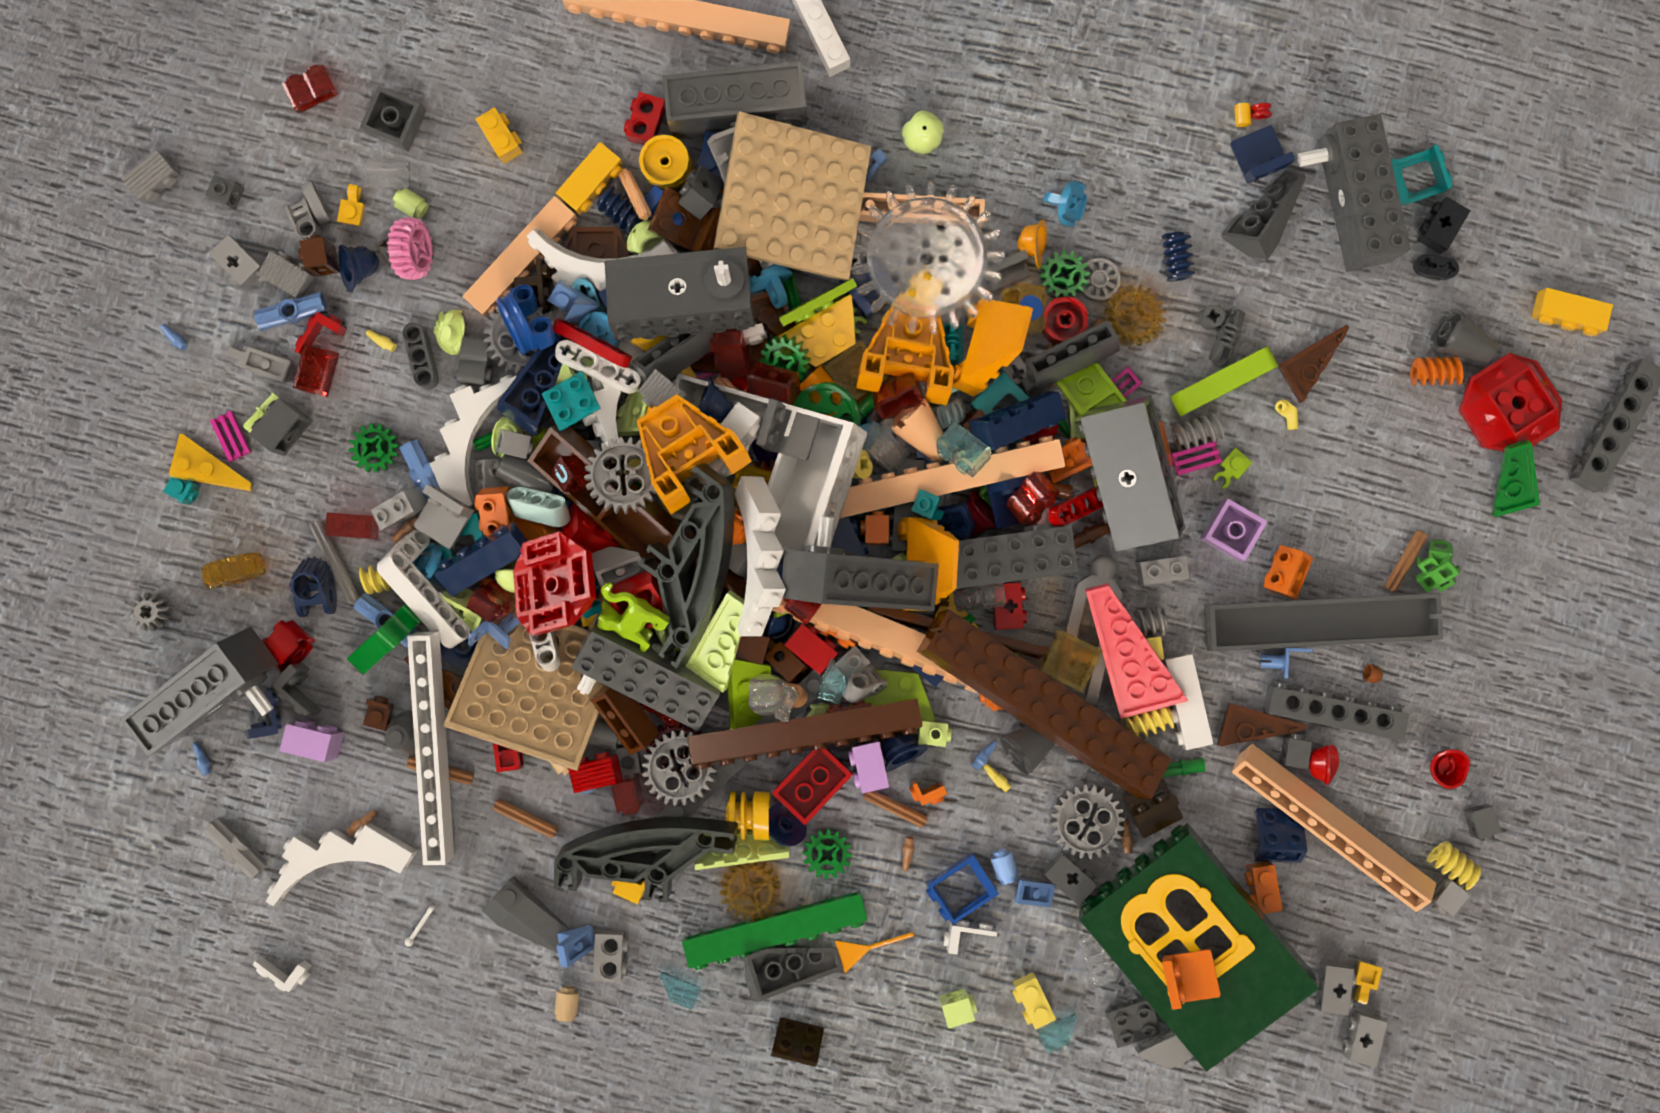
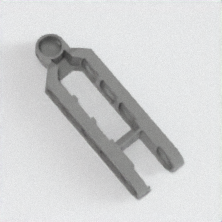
M1107 555L1096 557L1091 564L1089 575L1074 585L1052 678L1065 687L1072 660L1091 664L1087 678L1089 684L1085 701L1091 705H1096L1106 667L1100 642L1098 641L1094 656L1074 651L1076 639L1072 636L1077 638L1087 597L1085 589L1108 583L1120 601L1123 594L1113 580L1116 564Z

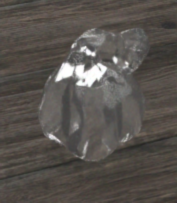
M760 674L752 678L749 683L750 709L759 715L771 716L774 714L775 718L780 719L781 722H789L790 711L798 698L795 688L784 680L770 674Z

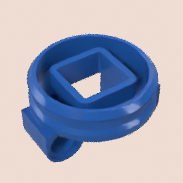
M526 284L519 285L510 289V292L506 293L505 296L497 298L496 304L521 354L526 355V352L535 351L537 348L541 351L554 344L556 335L550 319L540 316L526 322L525 317L535 313L538 309V303L531 286Z

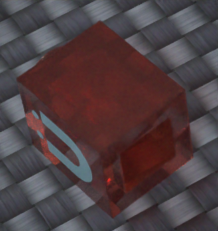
M576 455L560 456L550 472L563 492H582L588 482L584 476L591 474L586 471L585 464Z

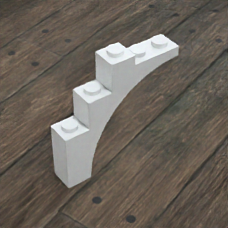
M537 226L527 235L530 246L536 251L539 250L545 256L544 261L550 268L557 270L551 277L554 280L553 284L555 287L559 280L572 286L576 279L588 278L596 292L606 289L604 261L679 253L669 241L664 239L654 247L643 251L642 254L638 253L622 258H595L564 248L550 239Z
M621 341L619 349L632 356L631 361L644 353L630 342ZM630 362L628 368L635 371L632 362ZM605 367L602 373L610 377L615 374V371L611 367ZM620 372L617 381H619L620 377L622 376V373ZM592 378V385L595 389L593 393L601 409L582 420L585 427L593 424L595 435L597 437L600 436L602 443L608 447L610 446L611 438L615 444L619 443L616 411L622 391Z
M507 375L501 378L500 383L496 385L487 384L480 387V392H476L472 386L462 385L454 389L455 393L450 394L460 418L459 421L452 419L444 423L445 427L440 429L450 454H440L434 457L435 461L429 464L440 489L470 508L475 507L469 473L473 440L483 421L494 407L497 406L498 400L517 376Z
M741 476L735 497L741 511L746 536L747 584L742 615L737 631L739 636H762L773 607H779L786 590L777 572V567L784 551L774 533L781 512L763 477Z
M372 823L364 827L360 826L354 835L356 840L336 828L329 832L326 831L319 840L321 846L301 834L293 838L290 837L283 847L285 852L282 855L289 862H286L280 869L279 874H281L278 882H274L268 889L267 894H269L266 902L272 906L281 903L290 889L305 875L331 863L364 861L385 866L401 874L406 871L417 850Z

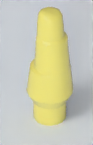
M371 330L366 331V335L381 348L388 349L391 352L396 350L397 344L392 342L390 338L384 335L381 336Z
M988 763L983 766L996 786L1002 788L1005 793L1012 787L1008 783L1007 778L1001 773L999 774Z

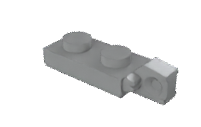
M243 346L242 351L229 347L226 356L238 360L237 366L285 384L293 365L292 361L248 346Z

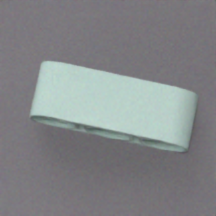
M515 487L507 493L511 511L517 518L554 527H562L571 520L566 501L562 496L525 487Z

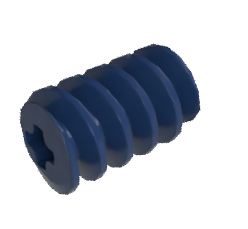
M613 185L599 198L597 202L598 210L600 212L605 211V216L607 218L612 217V223L618 224L621 230L625 229L626 235L629 236L633 227L642 222L643 219H639L637 213L634 212L632 204L627 206L629 198L626 197L622 201L620 200L621 191L615 195L613 194L615 190Z
M1172 232L1162 235V238L1166 240L1163 242V247L1167 249L1164 251V256L1168 257L1165 260V265L1170 267L1166 269V274L1171 275V277L1167 278V282L1183 281L1196 274L1195 271L1188 270L1189 267L1194 265V262L1187 261L1188 258L1193 256V253L1186 252L1187 249L1192 247V244L1185 243L1186 240L1191 238V235L1184 234V232Z

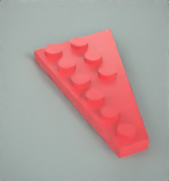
M1106 583L1085 589L1120 719L1188 701L1110 585Z

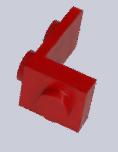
M317 312L316 315L311 316L307 323L308 328L304 335L299 336L297 339L295 352L305 356L323 326L343 337L347 330L341 326L343 321L331 314L329 317H326Z

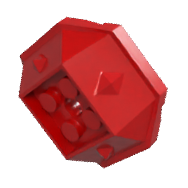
M1508 353L1468 378L1458 411L1483 449L1504 452L1505 446L1529 440L1533 447L1560 429L1562 398L1538 361ZM1513 398L1519 403L1517 409L1512 405Z
M556 532L522 543L521 555L513 571L517 619L527 628L528 633L534 636L574 626L578 619L592 608V603L596 599V578L594 577L592 552L563 532Z

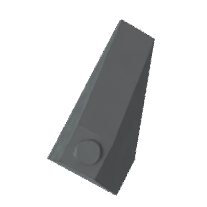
M1284 172L1265 189V195L1258 201L1253 200L1248 204L1250 208L1242 215L1237 214L1230 221L1221 235L1222 238L1248 257L1268 260L1281 240L1305 181V174Z
M514 876L507 881L482 910L499 927L558 953L556 945L559 944L557 934L571 930Z
M836 947L765 948L745 956V980L751 999L756 1001L765 1000L843 970Z

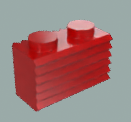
M609 751L596 754V759L590 761L588 756L583 757L578 771L568 768L574 794L622 782L623 778L617 754L609 755Z

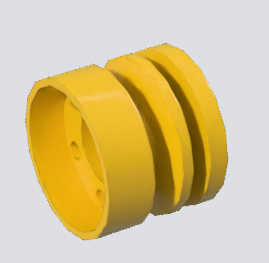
M730 791V797L726 806V821L738 822L737 830H741V840H745L747 830H752L754 840L770 839V791H755L752 802H748L746 791L741 793V802H737V792Z

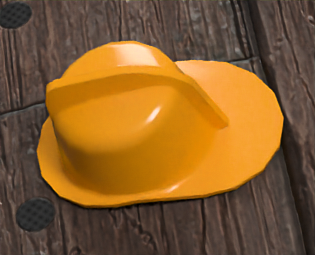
M1044 219L1040 220L1038 224L1025 226L1017 241L1020 251L1025 250L1028 256L1035 257L1038 269L1041 268L1042 257L1047 243L1048 232Z

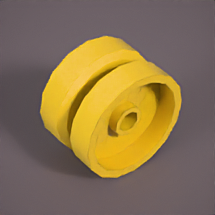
M664 134L655 136L648 140L640 151L639 164L641 171L653 186L655 185L661 190L668 187L672 190L680 189L686 183L687 175L693 170L691 155L683 143L674 136Z

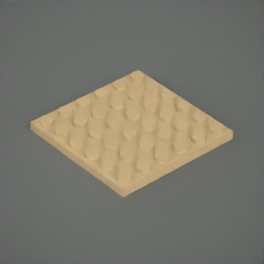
M739 111L736 118L714 250L746 247L748 258L848 281L871 146Z
M495 599L488 618L496 625L508 616L509 613H513L514 616L512 618L517 616L516 606ZM521 623L507 634L511 639L510 647L507 650L486 633L478 640L444 722V727L578 771L599 716V711L590 699L604 686V684L596 681L589 694H581L580 690L577 689L584 674L572 669V665L587 630L577 626H570L553 631L561 663L552 672L545 671L537 662L527 628ZM547 634L540 635L537 641H544L547 638ZM553 655L545 656L543 662H550L553 659Z

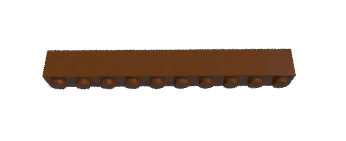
M918 699L688 736L687 742L691 767L697 766V770L711 768L713 763L720 762V766L734 764V760L737 759L750 762L758 760L757 756L766 755L767 758L781 756L780 752L789 751L790 754H798L804 752L803 748L812 747L813 751L826 749L827 744L835 743L836 747L849 745L851 740L858 739V743L872 741V737L881 736V739L895 737L894 733L903 732L904 735L916 734L917 729H920L923 725Z

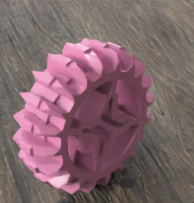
M404 217L394 221V225L390 227L391 233H388L389 241L387 242L388 261L392 263L391 268L395 270V274L399 275L400 278L410 280L421 279L427 275V271H430V264H433L432 255L434 253L432 252V247L434 245L431 242L432 236L429 235L430 230L426 228L425 222H422L421 219Z

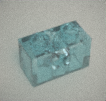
M956 422L937 440L938 455L943 460H949L955 464L960 473L968 474L972 478L991 459V448Z

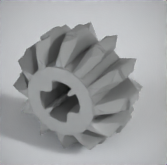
M949 399L946 406L935 403L930 405L940 427L943 429L958 425V423L965 420V408L960 399Z
M144 593L143 597L137 596L135 598L137 604L130 605L132 609H135L133 613L129 614L130 617H136L133 624L135 626L140 625V629L146 631L148 628L150 631H156L157 626L163 628L165 626L163 620L170 619V616L166 615V611H170L171 608L165 607L168 600L165 598L160 599V594L158 593L153 595Z

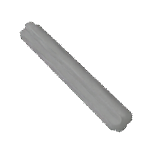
M317 520L311 523L310 529L329 566H331V570L349 604L357 602L360 595L323 522Z

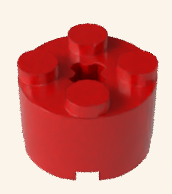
M1059 297L1052 300L1040 318L1039 327L1043 336L1050 343L1060 344L1086 331L1088 327V313L1084 304L1074 297ZM1067 318V323L1062 325L1060 323L1061 319Z
M284 620L279 621L273 627L274 632L262 640L279 663L276 668L281 673L290 664L301 663L313 649L311 642L315 643V639L294 620L288 622Z

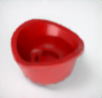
M1334 745L1313 749L1310 753V774L1315 779L1324 782L1325 785L1331 783L1339 768V753Z
M1457 749L1437 752L1430 763V772L1433 779L1440 786L1447 789H1455L1465 782L1470 768L1469 757Z

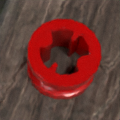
M1259 103L1250 107L1251 111L1254 112L1251 115L1253 120L1267 119L1272 116V112L1269 111L1271 103Z

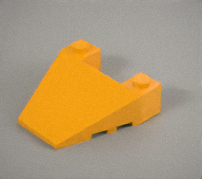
M984 298L972 304L967 312L969 317L967 326L974 328L966 360L953 367L954 378L952 387L971 396H976L988 387V380L990 378L996 379L1000 374L998 370L1002 366L1007 367L1022 352L1033 308Z
M894 302L877 333L873 336L868 348L863 353L856 388L879 393L884 374L926 382L924 398L930 403L946 406L952 392L954 369L950 363L949 348L946 347L945 332L939 310Z
M677 394L637 419L641 442L646 455L645 459L650 472L651 484L670 514L691 502L681 483L696 474L691 471L694 465L703 463L709 465L720 458L732 475L752 462L746 448L732 430L717 423V420L711 416L708 417L699 408Z
M903 517L901 522L898 523L897 532L900 535V541H907L906 560L939 564L935 605H938L940 598H946L957 587L959 540L949 531H944L942 525H937V520ZM899 609V610H907V611H923V610Z

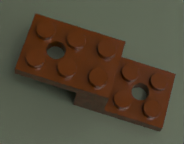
M669 187L665 188L647 230L688 252L714 250L721 208H711L699 220L678 203L682 194ZM676 212L682 217V222L679 226L673 222V215ZM748 258L751 277L756 275L758 278L762 271L759 260Z

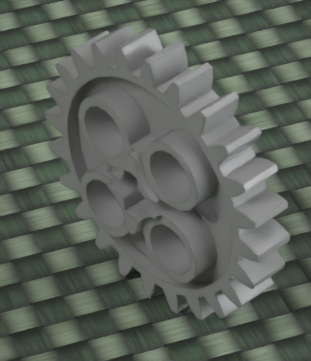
M541 306L535 313L525 318H528L529 321L540 316L548 318L549 313L543 315L541 313L543 310ZM496 307L497 314L491 312L489 315L493 321L486 320L485 325L490 329L483 330V334L489 336L483 340V343L490 344L486 352H494L491 360L499 358V367L505 363L507 364L506 371L514 367L517 374L520 368H523L532 356L521 354L518 349L516 355L512 354L515 343L498 307ZM502 337L510 339L511 347L502 346L500 339Z
M620 437L619 443L616 444L611 438L610 446L608 447L601 443L602 451L594 449L596 458L588 457L592 466H585L586 471L591 473L584 476L586 481H591L586 485L587 490H593L590 493L591 498L598 497L597 505L605 502L604 508L606 511L613 506L615 514L618 513L620 508H623L624 513L627 514L629 507H632L633 511L637 512L638 504L646 508L644 500L647 499L653 502L650 494L657 493L651 484L650 472L641 440L634 445L632 437L628 439L627 443H624L623 438ZM622 455L625 456L624 468L627 473L625 475L627 490L625 496L622 495L623 483L620 478L622 475L620 457ZM632 459L641 460L638 467L633 468L629 466V462ZM610 460L617 462L616 467L613 469L605 468V464ZM633 482H641L642 487L639 490L633 491L630 489ZM609 484H618V489L615 492L606 491Z
M681 730L679 736L675 731H672L671 738L663 734L664 741L661 742L655 739L657 747L649 746L648 748L652 754L644 755L649 760L648 763L642 764L643 767L648 768V771L644 772L642 776L649 777V780L644 784L646 786H653L650 790L651 794L658 792L657 800H662L665 797V804L669 805L672 799L674 806L677 807L680 804V800L684 806H688V799L693 803H697L696 795L704 798L703 790L711 791L708 782L716 781L710 777L711 774L718 772V770L712 768V765L716 763L711 764V768L699 770V777L692 780L690 772L693 768H697V766L691 767L690 755L685 759L681 757L682 749L688 747L686 731ZM690 732L688 736H694L695 733ZM672 749L674 750L677 762L681 765H684V767L681 768V771L689 783L688 787L685 786L682 774L676 772V770L678 769V764L671 755ZM664 757H668L669 765L667 768L662 769L660 761ZM673 778H677L679 781V785L675 790H671L669 786Z
M1086 784L1082 785V790L1074 786V793L1065 790L1067 797L1059 796L1058 798L1062 803L1060 805L1053 804L1057 812L1050 813L1051 816L1056 818L1055 821L1050 822L1051 826L1057 828L1051 832L1053 835H1059L1056 842L1058 844L1065 842L1062 849L1065 851L1071 848L1070 855L1072 856L1078 851L1080 859L1084 857L1085 853H1087L1089 859H1092L1093 853H1096L1101 858V850L1109 854L1108 846L1117 847L1113 840L1115 838L1122 839L1117 833L1118 831L1125 830L1124 827L1119 825L1120 822L1125 821L1124 817L1118 815L1124 811L1122 808H1116L1119 801L1117 799L1110 801L1113 794L1110 792L1104 796L1105 788L1101 787L1097 792L1096 785L1092 784L1090 790H1088ZM1081 800H1085L1088 805L1087 809L1083 812H1079L1076 807L1077 803ZM1097 803V807L1094 809L1090 816L1093 804ZM1103 810L1107 811V820L1099 822L1097 819L1098 813ZM1090 816L1092 824H1087L1085 826V823L1082 821L1084 818L1088 819ZM1071 821H1076L1078 825L1076 831L1068 832L1067 824ZM1084 829L1081 840H1078V835ZM1096 831L1098 839L1092 843L1088 842V834Z

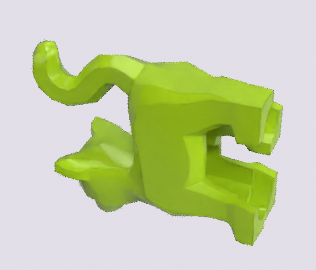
M611 582L606 583L602 587L601 593L607 601L614 603L627 601L629 605L625 612L619 615L616 610L603 600V609L599 614L597 627L600 630L615 631L622 638L638 643L640 651L645 653L650 646L648 641L653 634L649 628L644 627L645 624L651 623L654 629L663 631L669 624L670 617L652 607L645 599L635 597L631 593H611L613 584Z

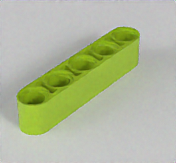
M1269 346L1175 393L1170 396V399L1181 417L1279 365Z

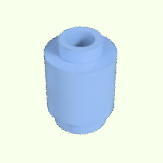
M1006 849L993 852L994 856L990 860L996 880H999L1000 885L1017 881L1018 870L1012 852H1007Z

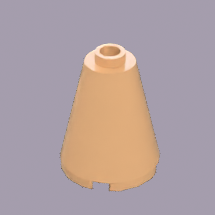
M922 397L916 400L918 403L916 406L912 407L909 404L892 420L894 425H889V428L933 462L937 460L941 462L950 455L949 450L951 446L928 401Z

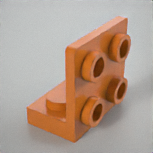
M1210 949L1163 956L1162 965L1172 1010L1181 1009L1184 1002L1220 997V988Z

